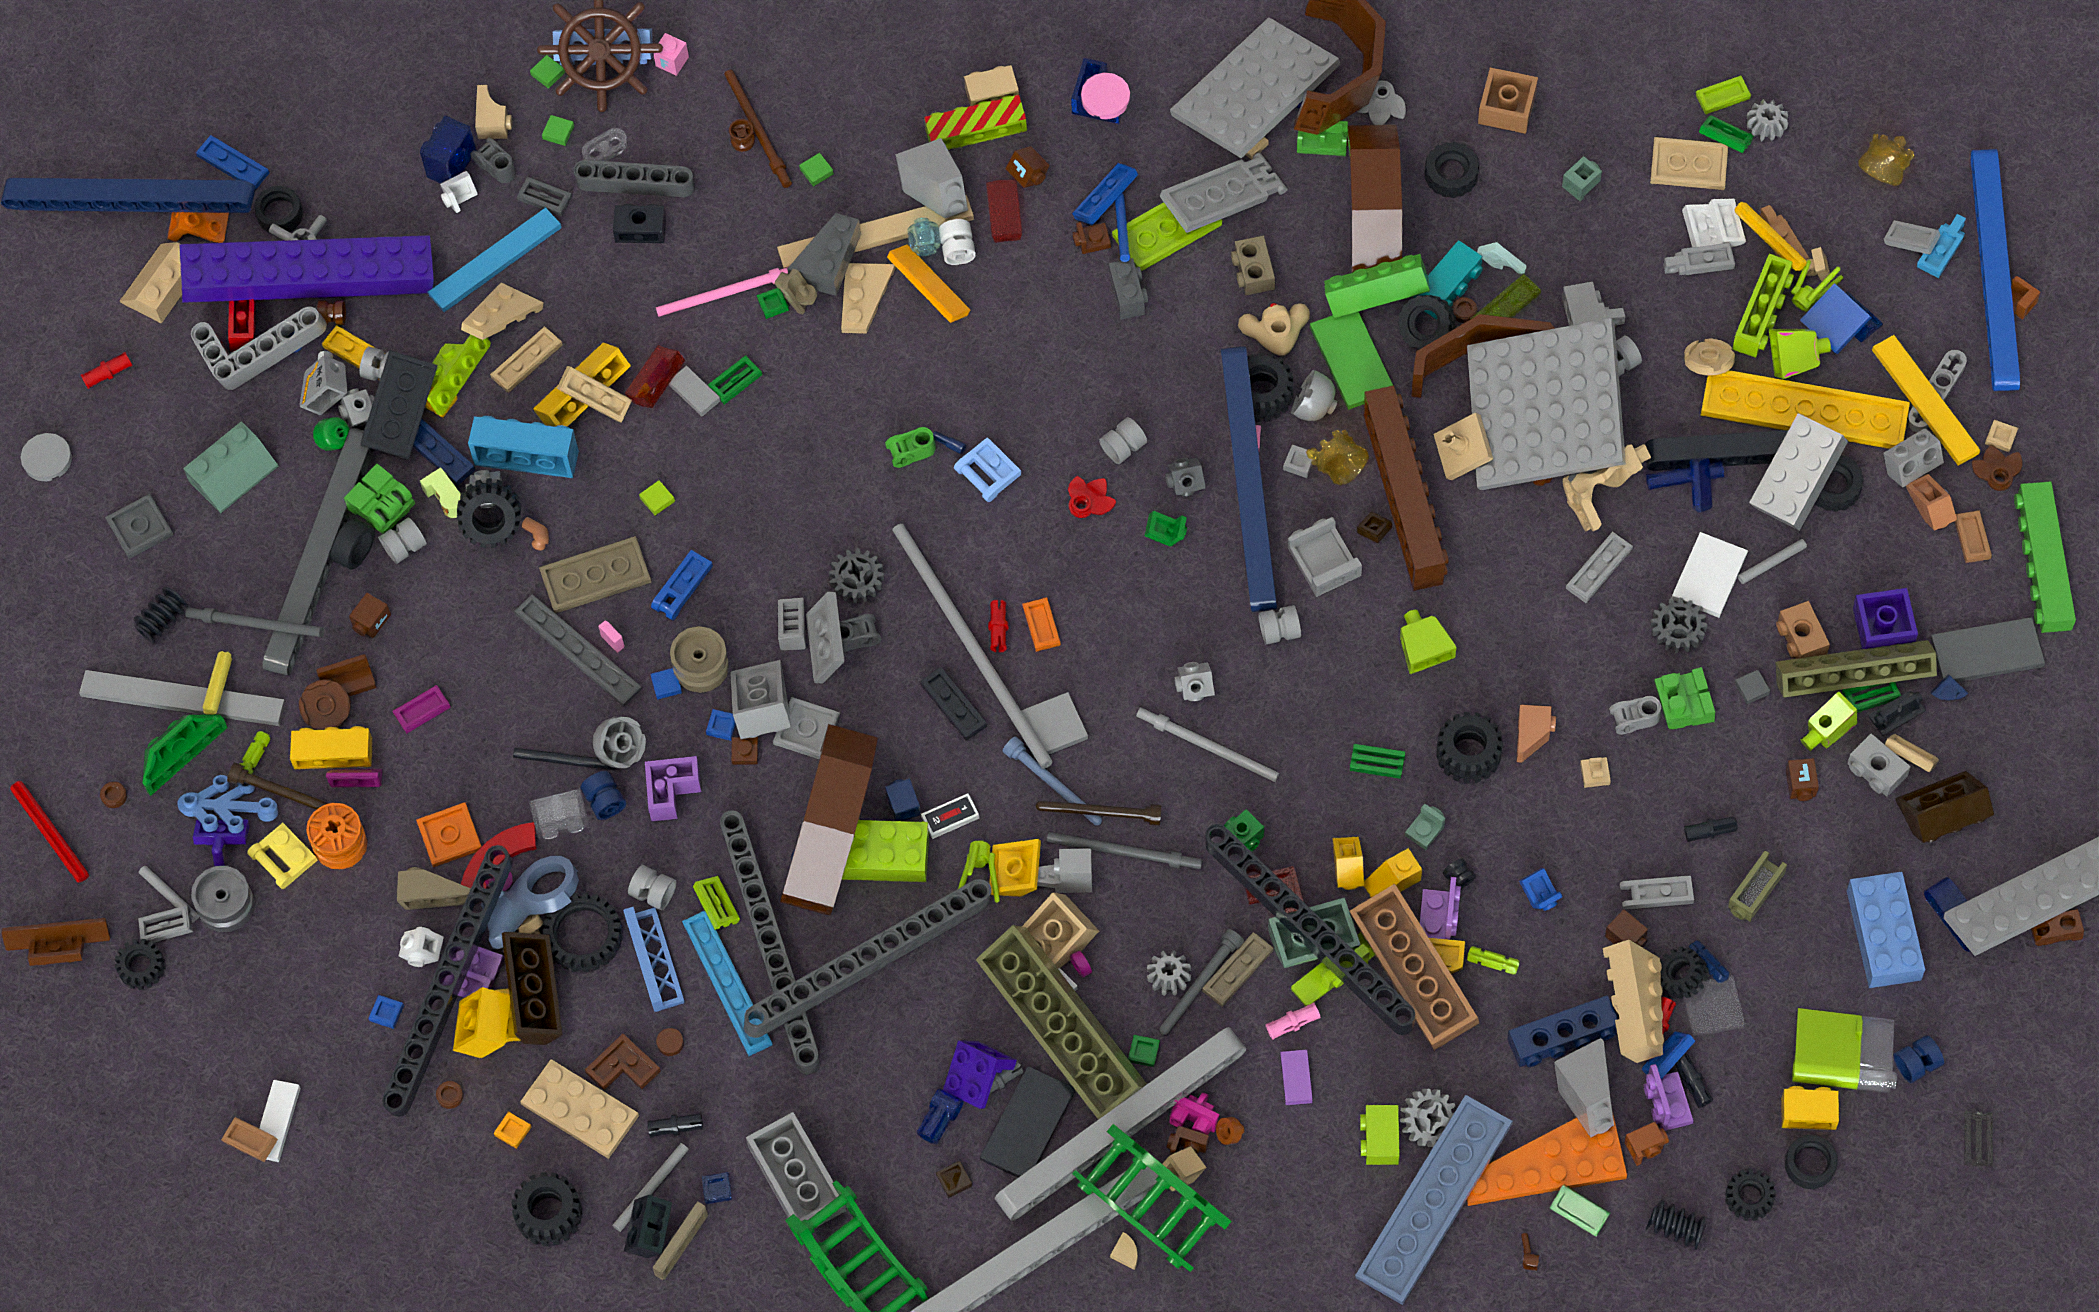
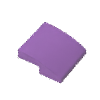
M478 947L458 996L465 998L482 987L491 989L505 956ZM464 951L454 953L452 960L460 961L464 957ZM448 975L444 977L442 985L448 986L452 984L454 976Z

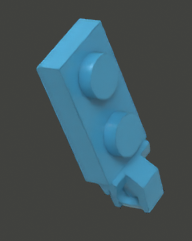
M1957 214L1951 225L1946 223L1941 225L1939 228L1940 237L1930 255L1923 253L1917 263L1918 268L1937 278L1940 277L1963 241L1965 233L1961 230L1965 225L1966 218Z

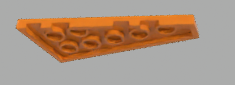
M1614 1116V1126L1610 1127L1605 1133L1590 1137L1579 1120L1575 1118L1489 1163L1466 1200L1467 1205L1471 1206L1558 1191L1564 1184L1570 1188L1627 1179Z

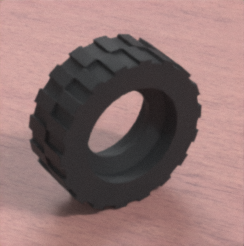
M1445 142L1442 145L1435 146V149L1429 152L1425 162L1424 174L1428 187L1433 189L1437 195H1442V197L1456 198L1457 196H1464L1467 192L1469 193L1476 186L1479 176L1477 155L1473 153L1471 148L1466 147L1465 144H1458L1457 142ZM1455 160L1462 164L1464 173L1459 179L1448 180L1441 175L1440 166L1445 161Z
M1420 295L1408 300L1409 302L1404 304L1402 311L1399 313L1398 326L1400 329L1399 333L1402 335L1405 343L1410 344L1409 346L1420 350L1456 328L1454 310L1448 305L1446 300H1442L1438 296ZM1425 310L1432 311L1438 318V328L1431 335L1421 334L1415 324L1418 314Z
M1841 455L1832 472L1842 474L1846 478L1847 487L1844 491L1836 494L1826 491L1823 487L1815 505L1824 508L1826 511L1838 512V510L1844 511L1848 509L1849 506L1852 507L1855 501L1859 499L1862 491L1864 477L1861 468L1850 457Z

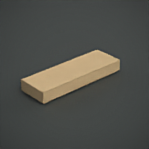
M544 326L490 374L491 378L509 393L562 346V341Z
M567 366L557 387L563 393L618 422L623 421L632 401L628 397L570 366Z

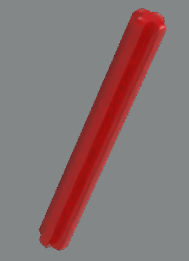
M17 781L11 785L10 790L74 879L78 883L86 880L89 877L87 870L24 783Z

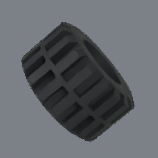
M1258 353L1256 357L1253 354L1248 355L1250 383L1267 381L1275 386L1274 390L1265 394L1252 391L1255 422H1260V418H1265V422L1271 421L1272 416L1275 419L1279 418L1280 412L1285 413L1288 410V405L1292 403L1293 374L1290 372V367L1288 364L1283 365L1284 360L1280 357L1277 360L1274 359V355L1270 353L1268 356H1264V353Z
M486 478V483H482L480 479L476 481L475 486L472 484L467 486L466 492L463 491L457 504L458 528L463 530L462 535L465 539L470 537V543L475 545L477 542H480V547L486 548V544H491V548H495L498 542L504 545L507 543V538L512 539L515 536V531H518L521 520V505L516 492L512 493L511 486L507 484L504 487L503 481L498 479L496 483H492V478ZM484 503H492L499 506L503 510L504 515L497 522L485 523L476 518L474 510Z
M1464 712V716L1461 717L1459 713L1453 715V721L1450 719L1445 721L1444 727H1441L1439 731L1436 751L1437 759H1439L1438 764L1440 768L1445 767L1444 773L1447 776L1453 774V780L1457 782L1462 778L1464 783L1469 784L1470 779H1474V782L1478 783L1481 781L1482 776L1486 780L1490 777L1491 772L1494 773L1497 770L1498 764H1500L1503 747L1501 731H1498V726L1495 722L1490 724L1491 718L1487 716L1484 719L1481 718V713L1475 712V716L1470 715V712ZM1464 739H1473L1478 741L1484 747V750L1478 755L1467 756L1460 753L1455 748V744Z
M541 1172V1177L536 1178L535 1174L529 1176L531 1181L527 1183L524 1180L520 1184L522 1189H516L514 1193L516 1199H512V1213L519 1231L522 1232L526 1239L530 1238L531 1242L536 1245L540 1241L542 1246H548V1243L552 1241L555 1246L559 1245L558 1240L561 1238L565 1242L570 1239V1232L576 1233L578 1230L576 1224H581L582 1221L580 1215L583 1214L582 1206L572 1183L569 1184L567 1178L564 1176L559 1178L558 1174L553 1172L551 1176H547L546 1172ZM554 1198L562 1202L560 1212L549 1220H539L532 1216L533 1208L543 1199Z

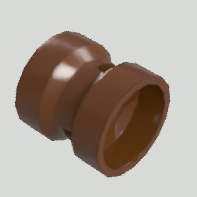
M737 119L730 124L729 134L732 147L740 152L750 150L755 144L751 122L745 119Z
M326 300L318 301L317 311L325 319L327 325L332 322L336 325H345L346 305L344 300H336L333 304Z

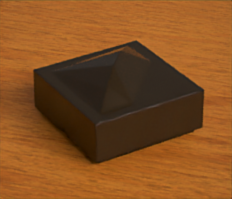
M1371 511L1357 526V533L1379 543L1392 529V521Z
M960 1161L936 1172V1176L948 1198L972 1187V1183Z

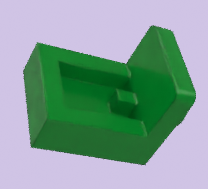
M1152 511L1148 517L1144 536L1167 546H1173L1180 540H1183L1186 535L1187 526H1185L1187 517L1181 515L1179 518L1173 519Z

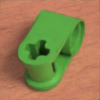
M925 427L895 435L885 442L886 448L891 451L893 457L892 464L896 468H901L912 462L930 457L936 450L933 433ZM921 441H929L925 445H919V442Z

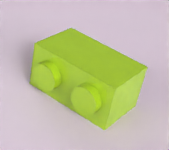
M1366 1105L1365 1114H1360V1130H1365L1366 1140H1361V1156H1366V1165H1398V1105Z

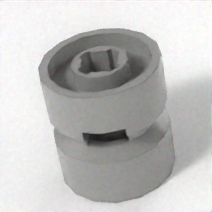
M1623 336L1616 340L1618 373L1621 376L1624 374V369L1629 371L1642 362V358L1637 346L1628 336Z
M368 346L361 359L360 377L376 381L378 378L380 379L389 351L384 354L383 350Z
M1127 417L1117 425L1116 431L1110 430L1099 439V442L1104 452L1116 464H1120L1131 456V451L1135 452L1145 445L1147 438L1139 425Z
M409 517L396 525V531L390 529L378 537L383 548L396 564L407 558L410 550L416 552L426 545L422 533Z
M1294 605L1280 608L1278 613L1274 610L1258 613L1265 645L1280 642L1282 637L1286 640L1301 637L1299 618Z
M641 865L631 879L628 895L640 901L647 899L648 905L664 910L674 894L677 882L675 879L664 874L657 876L656 870Z

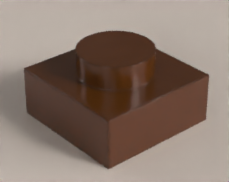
M732 737V765L758 764V737L744 739Z

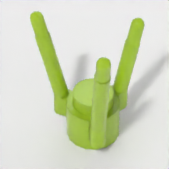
M1807 260V264L1803 268L1795 287L1791 290V293L1794 295L1791 299L1793 304L1805 312L1811 309L1834 283L1837 285L1843 279V276L1840 275L1828 284L1840 271V267H1836L1815 289L1808 285L1801 288L1811 261Z
M973 841L970 843L969 854L967 855L966 865L958 889L966 884L968 875H972L974 867L983 868L989 863L994 900L998 903L1000 898L994 864L995 854L990 853L991 846L987 842Z

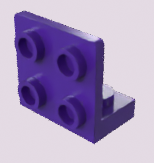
M958 1040L943 1090L979 1109H984L996 1072L1002 1073V1070H1014L1017 1060L979 1041Z

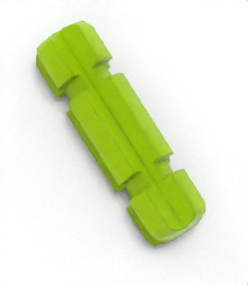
M262 731L256 733L253 739L255 742L250 744L242 759L244 762L240 763L245 766V769L249 770L248 773L252 774V768L256 767L265 750L263 748L267 747L270 742L269 735Z
M1474 946L1468 952L1467 960L1476 964L1481 962L1483 966L1500 971L1505 969L1506 973L1513 975L1518 971V959L1511 957L1506 959L1504 955L1487 950L1482 952L1481 948Z

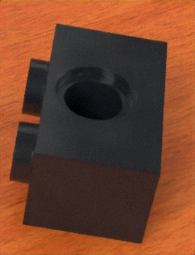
M633 204L615 205L613 222L615 243H664L666 227L664 206L648 204L647 206H635ZM638 221H644L641 224H635Z

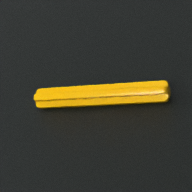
M1738 203L1734 209L1735 213L1783 259L1792 261V268L1794 270H1803L1807 264L1806 260L1747 203Z

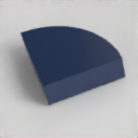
M1949 674L1930 692L1941 700H1957L1968 694Z

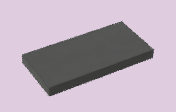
M2032 617L1932 634L1930 637L1932 647L1936 652V661L1942 680L1948 674L1956 682L2041 668L2045 665Z

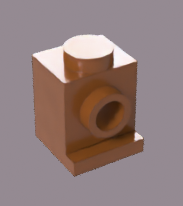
M1653 1122L1626 1134L1624 1143L1636 1166L1642 1163L1643 1157L1646 1156L1647 1159L1659 1155L1662 1152L1661 1149H1663L1665 1144L1669 1143L1664 1129H1659L1656 1122Z

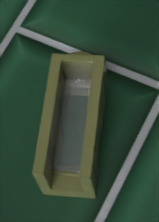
M1767 851L1763 852L1730 898L1728 908L1731 909V913L1738 919L1744 920L1745 918L1751 922L1777 883L1785 875L1787 864L1782 862L1777 867L1768 861L1769 853Z

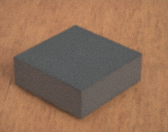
M1759 670L1735 679V685L1746 704L1770 695V689Z

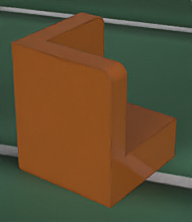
M2015 276L2011 284L2013 311L2016 316L2023 320L2037 304L2040 291L2020 277Z

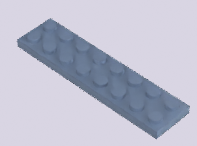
M1465 1095L1356 1273L1355 1277L1396 1302L1404 1304L1512 1126L1510 1119Z

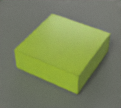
M660 480L639 494L640 499L654 515H657L675 502L672 494Z

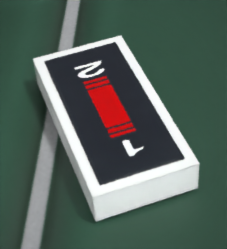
M965 794L922 813L921 818L923 822H928L929 834L934 839L979 819V814L969 794Z

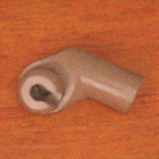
M526 517L522 523V528L533 534V548L540 551L544 550L545 545L549 543L547 528L537 521Z

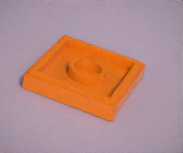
M465 802L416 820L433 867L475 853L481 848Z

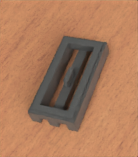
M530 177L526 178L517 195V200L540 209L547 208L549 212L561 217L564 213V208L566 209L568 206V201L572 198L570 192ZM528 187H535L537 189L551 193L563 199L561 201L559 199L548 196V194H545L543 192H537L535 190L529 189Z

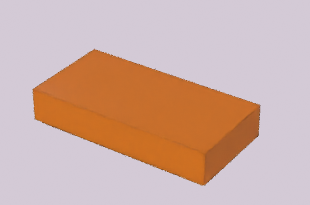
M1043 598L1023 603V610L1035 651L1060 646V639L1048 599Z

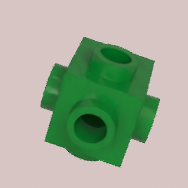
M1247 809L1238 817H1231L1224 824L1251 852L1258 847L1260 840L1264 837V826Z

